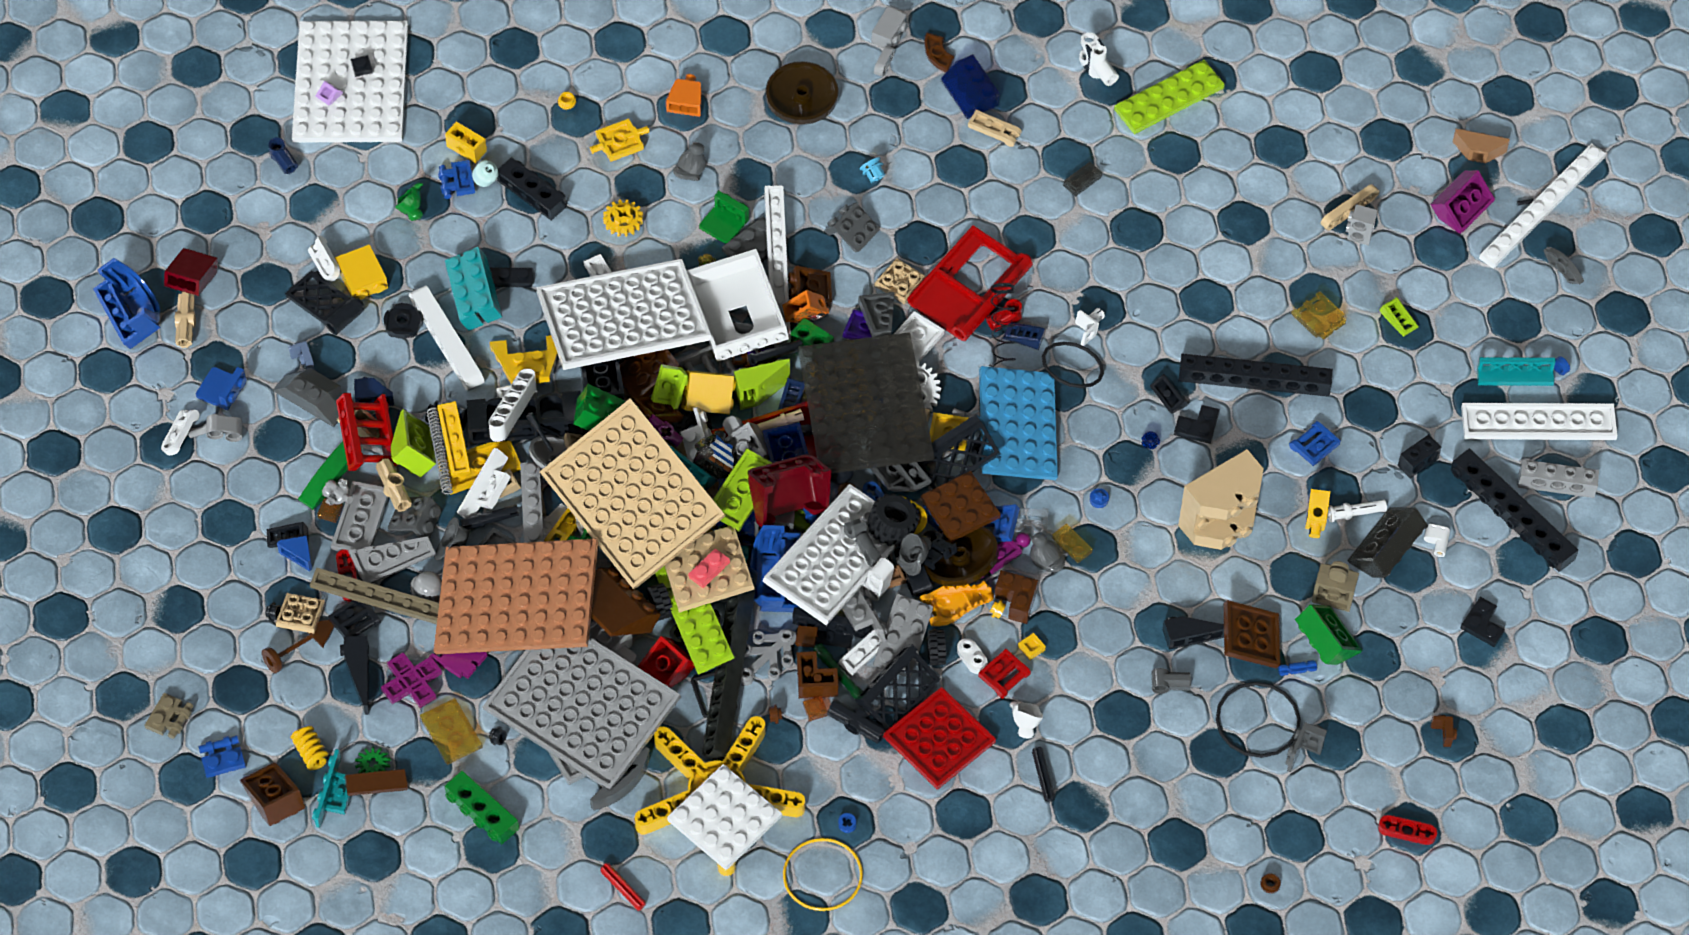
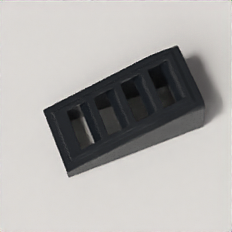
M304 522L266 529L268 548L278 547L277 542L284 540L282 539L283 533H285V539L307 536L309 544L308 527ZM274 534H277L276 541H274Z

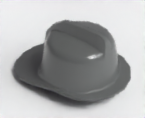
M456 517L452 518L446 527L445 533L435 552L436 560H440L445 556L446 547H449V550L454 546H466L470 532L459 525Z

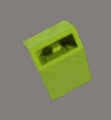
M779 359L772 363L759 364L755 367L741 368L734 371V379L736 381L734 392L740 410L761 405L786 385L787 378H790V359Z

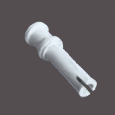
M1383 499L1354 505L1349 503H1343L1341 506L1334 507L1329 505L1327 515L1331 523L1338 519L1350 520L1352 516L1386 512L1387 504Z

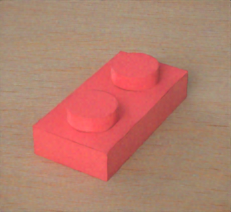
M714 549L688 574L689 579L704 588L730 564V560L720 551Z

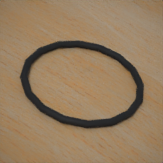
M1065 341L1053 343L1046 347L1042 354V364L1047 373L1056 381L1069 387H1092L1099 383L1104 375L1103 364L1098 356L1080 344ZM1067 345L1077 347L1095 358L1100 367V375L1098 379L1088 384L1067 382L1051 372L1046 364L1045 356L1050 349L1056 346Z

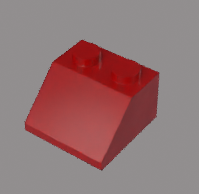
M660 636L637 667L671 688L684 680L695 666L690 655L670 638Z

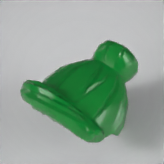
M417 183L407 190L403 196L397 199V205L394 206L401 213L408 214V218L411 221H416L423 216L422 211L419 209L421 204L420 191L422 190L423 183Z

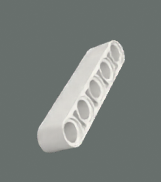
M523 369L517 374L489 419L490 438L493 441L500 442L507 438L537 389L535 371L532 369Z

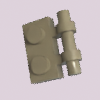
M163 693L146 721L145 729L162 736L166 730H170L168 737L175 739L176 735L182 731V725L185 720L191 716V710L194 706L187 702L184 708H180L182 705L180 699ZM175 715H177V720L175 722H172Z

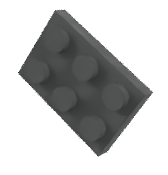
M764 216L725 244L722 247V251L728 257L757 249L761 262L767 259L766 218Z

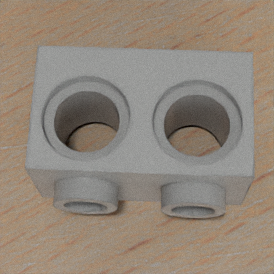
M1356 204L1354 211H1350L1346 232L1349 234L1347 240L1369 246L1378 210Z

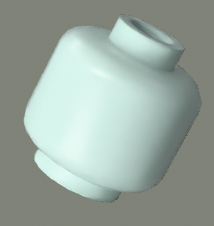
M488 160L479 162L472 171L473 181L481 187L490 186L498 177L497 166Z

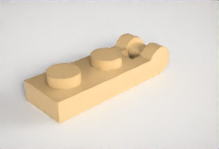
M978 110L974 112L968 122L969 128L998 139L1009 147L1014 146L1016 138L1022 132L1017 126Z

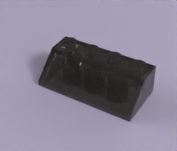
M1389 507L1347 561L1372 578H1386L1390 575L1394 566L1401 561L1406 551L1412 547L1417 537L1423 533L1428 524L1417 508Z

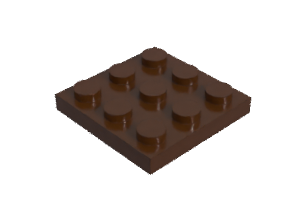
M668 349L626 357L619 362L623 385L632 397H649L653 394L661 365L681 367Z
M971 471L921 495V501L950 543L999 519L1001 516Z
M1227 600L1224 603V655L1278 668L1280 666L1279 613Z

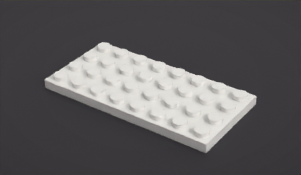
M849 484L764 576L762 582L827 625L867 581L868 573L872 569L867 564L864 555L855 542L856 538L850 539L846 536L844 523L860 519L861 522L865 521L867 533L882 558L886 559L897 546L894 544L887 546V543L882 544L879 539L875 540L873 538L874 534H870L867 520L875 501ZM888 518V519H890L891 521L899 522V521H897L896 519Z

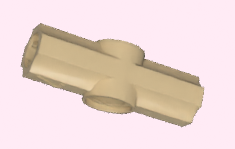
M186 292L178 295L177 312H175V343L181 348H188L192 345L193 328L196 326L194 311L195 295Z
M382 459V461L376 464V469L384 484L383 493L390 497L394 508L398 512L405 511L411 507L412 502L403 485L404 477L397 473L392 461Z

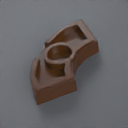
M926 33L924 48L927 58L936 68L949 73L954 56L944 49V37Z

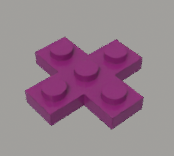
M404 652L387 662L388 668L396 678L381 686V690L392 705L407 695L411 696L419 708L436 699V694L427 683L440 676L442 670L431 656L416 666L411 663Z

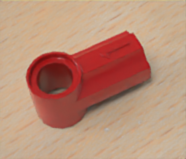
M1010 299L1003 307H1013L1016 310L1015 312L1003 310L986 317V322L992 331L1002 326L992 321V315L994 321L1005 325L1021 320L1022 304L1019 300Z

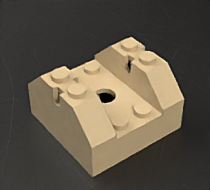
M1248 449L1184 486L1178 526L1194 545L1222 550L1225 547L1233 546L1237 538H1246L1252 533L1264 468Z

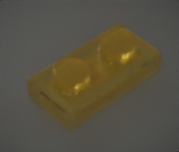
M1067 523L1052 534V539L1065 552H1068L1077 563L1092 553L1093 549Z

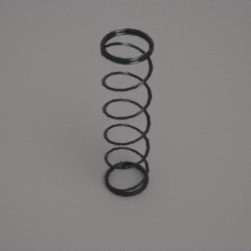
M997 283L991 286V291L998 293L991 298V303L995 307L1000 308L993 315L1003 310L1015 309L1013 307H999L993 303V298L997 295L1014 293V285L1010 283ZM1006 286L1011 287L1012 289L996 290L993 288ZM992 315V316H991L992 321L995 322L996 324L1002 325V326L996 328V329L992 332L991 335H992V337H993L995 340H997V341H999V342H1003V343H1000V344L996 345V346L992 349L993 355H995L996 357H998V358H1000V359H1003V360H1000V361L996 362V363L993 365V367H994L996 364H998V363H1000V362H1003V361H1007V360L1013 361V360H1016V358H1003V357H1000V356H997L996 354H994V349H995L996 347H998V346H1000V345H1003V344H1007V343H1008V344H1015L1016 342H1015V341H1008V342H1007V341H1002V340H999V339L995 338L994 335H993L994 332H995L996 330L1000 329V328H1003V327H1014V326H1016V325H1015V324L1005 325V324L998 323V322L994 321L993 315Z

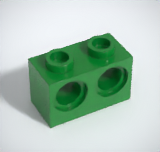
M805 318L790 333L791 342L800 339L803 345L799 347H803L802 351L807 353L810 358H816L819 362L834 348V336Z

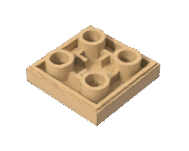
M896 258L875 281V287L885 293L894 292V299L905 305L908 302V296L926 276Z
M287 593L276 620V627L314 634L325 606V600Z

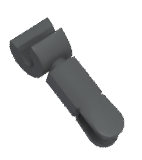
M860 519L844 523L846 536L850 539L856 538L855 542L864 555L867 564L873 568L882 556L867 533L865 521L861 522Z

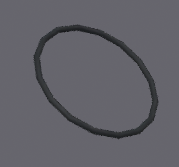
M1261 682L1240 684L1228 691L1218 704L1216 723L1220 736L1231 748L1243 755L1263 758L1278 755L1291 746L1295 740V734L1288 744L1277 751L1264 754L1246 752L1229 741L1224 735L1219 721L1221 706L1229 695L1240 688L1256 685L1272 688L1287 698L1294 707L1297 717V731L1300 728V714L1296 703L1285 691L1272 684Z

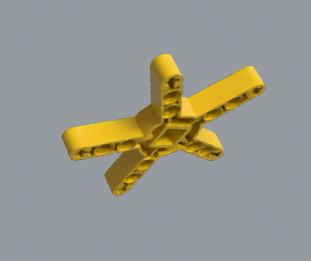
M759 716L750 718L724 760L706 763L669 728L659 727L654 733L655 747L689 780L688 790L637 811L634 817L636 831L645 835L670 825L671 823L667 821V817L677 808L676 806L683 803L723 764L746 783L742 772L765 737L764 719ZM744 743H750L751 745L745 746V745H743V744H744ZM678 750L680 753L675 754L673 751ZM739 758V759H741V760H740V761H734L733 759ZM690 763H691V764H694V766H691V767L686 766V765H687V764H690ZM748 784L778 809L782 815L800 817L804 814L805 797L801 793ZM773 800H780L781 802H779V803H774V802H772V801H773ZM662 812L666 813L665 816H659L658 814ZM736 862L727 870L717 863L719 873L724 876L732 875L736 869Z

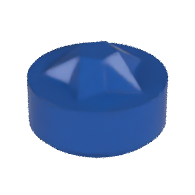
M1562 356L1555 358L1554 370L1559 375L1567 374L1570 371L1567 360Z
M1101 488L1094 489L1090 493V504L1095 508L1105 507L1109 502L1108 492Z

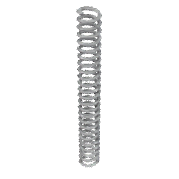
M433 407L428 409L426 413L428 414V423L430 424L429 427L432 434V444L435 451L434 454L436 455V464L438 465L440 485L442 486V493L451 494L453 493L452 487H450L452 485L450 483L451 480H449L451 477H449V467L447 466L448 463H446L445 449H443L445 446H443V436L441 435L442 432H440L441 426L439 425V418H437L439 415H437V408Z

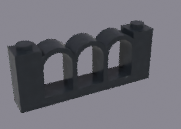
M581 390L562 392V395L548 393L540 396L538 399L532 397L522 412H533L541 426L558 433L560 436H564L565 433L584 434L583 428L573 424L575 412L577 411V398L581 394ZM493 398L488 401L486 399L466 400L470 444L496 442L490 438L488 420L502 398ZM549 410L560 411L564 416L541 418L542 414ZM518 420L507 438L503 441L534 439V428L529 420Z

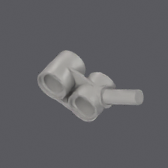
M212 414L206 418L204 427L191 430L188 435L190 438L206 434L210 439H220L225 434L226 440L237 442L242 439V419Z

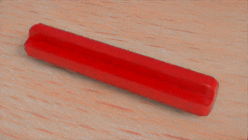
M609 863L604 864L600 868L601 873L638 911L646 906V901Z

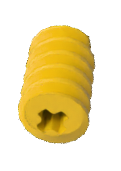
M313 726L300 728L291 735L293 744L296 745L297 751H299L309 770L322 768L326 764L328 752L324 750L325 746L321 744V739L317 738L318 734L313 732Z

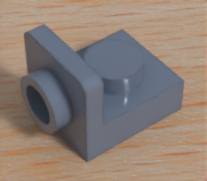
M306 341L297 342L288 347L291 359L299 357L301 365L305 364L307 369H315Z

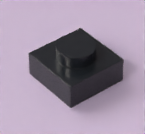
M368 55L351 59L355 77L373 73Z

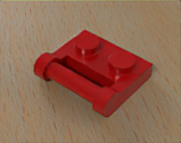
M1007 649L1002 651L978 673V677L989 685L1002 699L1023 678L1031 675L1030 669ZM1016 668L1019 672L1001 686L999 682Z

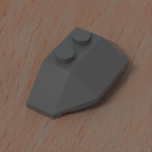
M312 368L286 375L274 387L273 392L330 426L334 427L338 423L337 419L339 416L336 400L342 395L341 386Z
M890 427L873 436L868 465L888 491L916 492L931 483L930 478Z

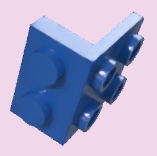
M216 367L211 368L198 388L196 397L228 411L246 384L247 379L244 369L237 367L234 373L231 374Z

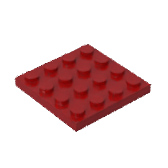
M940 687L883 733V738L937 790L996 743V738L943 687Z

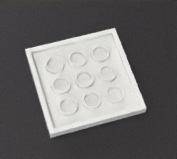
M723 764L667 817V821L727 870L782 817V813Z

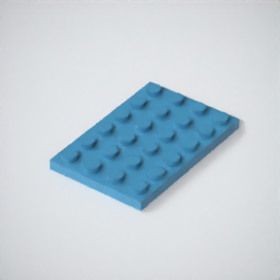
M981 366L979 368L980 418L984 421L985 427L1001 455L982 466V474L1056 480L1058 473L1054 378L1047 372ZM981 429V441H982L983 436H984V432H983L982 429ZM985 445L982 455L989 456L994 452L992 446Z

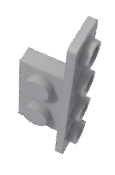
M860 587L842 607V610L855 631L872 625L879 639L884 643L886 642V628L883 623L878 622L877 612L871 610V603L868 598L864 599V592Z

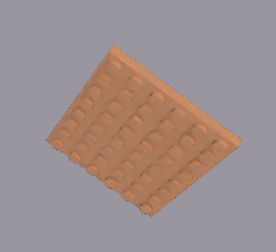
M597 539L454 546L449 550V547H446L434 643L435 654L588 647L598 551Z

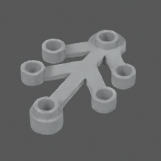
M787 628L780 630L778 634H764L761 631L754 632L753 642L759 645L763 642L775 643L772 646L750 647L749 644L746 645L748 651L745 652V657L750 655L761 656L749 668L742 669L740 684L744 686L751 685L754 681V674L768 660L770 662L768 678L772 681L778 680L780 671L777 666V652L782 647L784 654L781 659L782 666L785 668L792 667L791 646L796 640L795 632ZM788 659V660H790L791 662H790V663H785L784 661ZM776 672L777 675L772 676L771 673Z

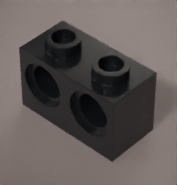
M1428 434L1400 454L1398 467L1411 479L1439 459L1442 447Z

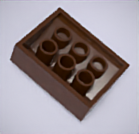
M606 567L597 569L595 571L591 617L609 636L651 633L661 615L655 609V606L649 603L641 592L636 589L634 590L617 568Z

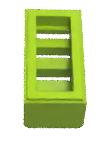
M1398 297L1384 304L1379 310L1403 337L1419 327ZM1407 324L1410 325V327L1407 329L1403 328V326Z

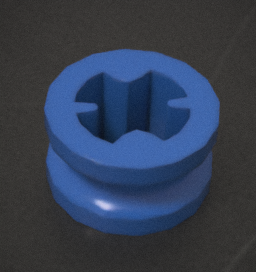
M850 813L842 814L838 819L839 829L844 833L853 832L856 828V818ZM844 820H846L847 822L848 820H851V826L848 827L847 825V827H845Z

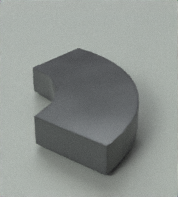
M1552 247L1544 249L1549 265L1562 273L1568 283L1580 285L1584 282L1582 275L1568 257Z

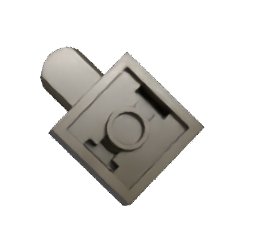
M1344 562L1321 563L1312 602L1350 612L1359 573L1350 570L1349 566Z

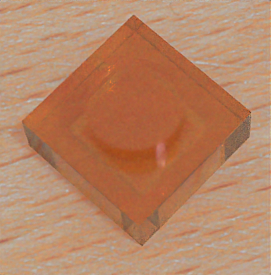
M324 498L317 516L320 519L336 523L343 505H329L325 502L327 499Z
M822 696L803 701V707L809 721L828 716Z

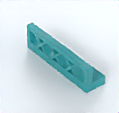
M1480 357L1476 369L1478 385L1553 386V370L1556 361L1555 358Z

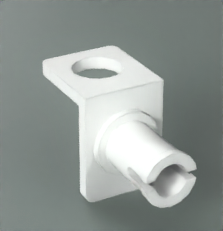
M1096 308L1090 315H1087L1082 310H1079L1075 323L1086 331L1081 341L1082 346L1086 345L1097 334L1098 322L1105 317L1104 312L1100 311V308Z

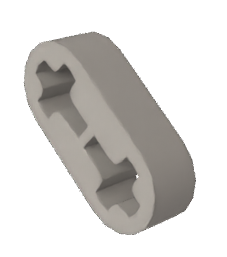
M884 47L875 65L874 74L882 77L885 75L893 60L895 48Z

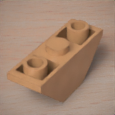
M1455 129L1453 143L1467 160L1488 163L1507 153L1510 139L1501 136H1492L1465 129Z

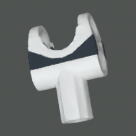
M1094 33L1083 34L1081 37L1083 50L1079 54L1081 64L1091 77L1101 78L1104 84L1108 86L1114 84L1118 80L1119 75L1106 59L1107 49ZM1092 38L1094 41L1086 42L1084 39Z

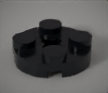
M407 303L394 305L392 309L385 312L383 319L388 335L400 339L415 337L422 324L420 312L413 305ZM401 318H405L407 322L399 323L398 321H401Z

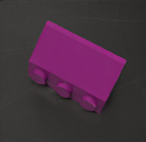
M1463 171L1430 205L1439 220L1456 232L1463 233L1495 201V198L1479 171Z

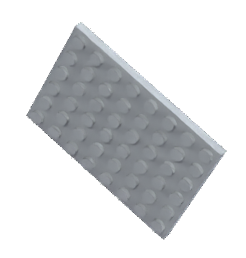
M589 637L588 647L525 650L483 705V709L602 787L605 786L608 790H611L616 786L680 700L681 695Z

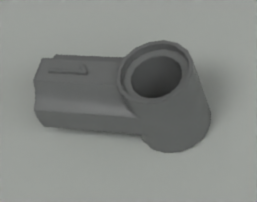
M1156 668L1151 672L1152 691L1154 693L1164 694L1169 690L1190 691V672H1169L1165 668Z

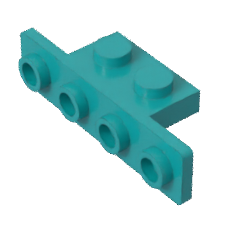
M335 749L334 755H331L329 758L328 766L330 768L329 772L324 774V788L318 794V808L313 810L312 820L315 821L317 828L321 827L325 811L345 815L350 796H347L345 775L348 774L337 772L341 761V754L338 749Z

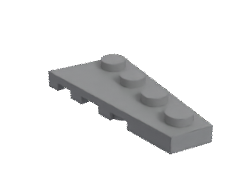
M428 536L404 540L403 542L348 550L361 580L368 583H374L436 555Z

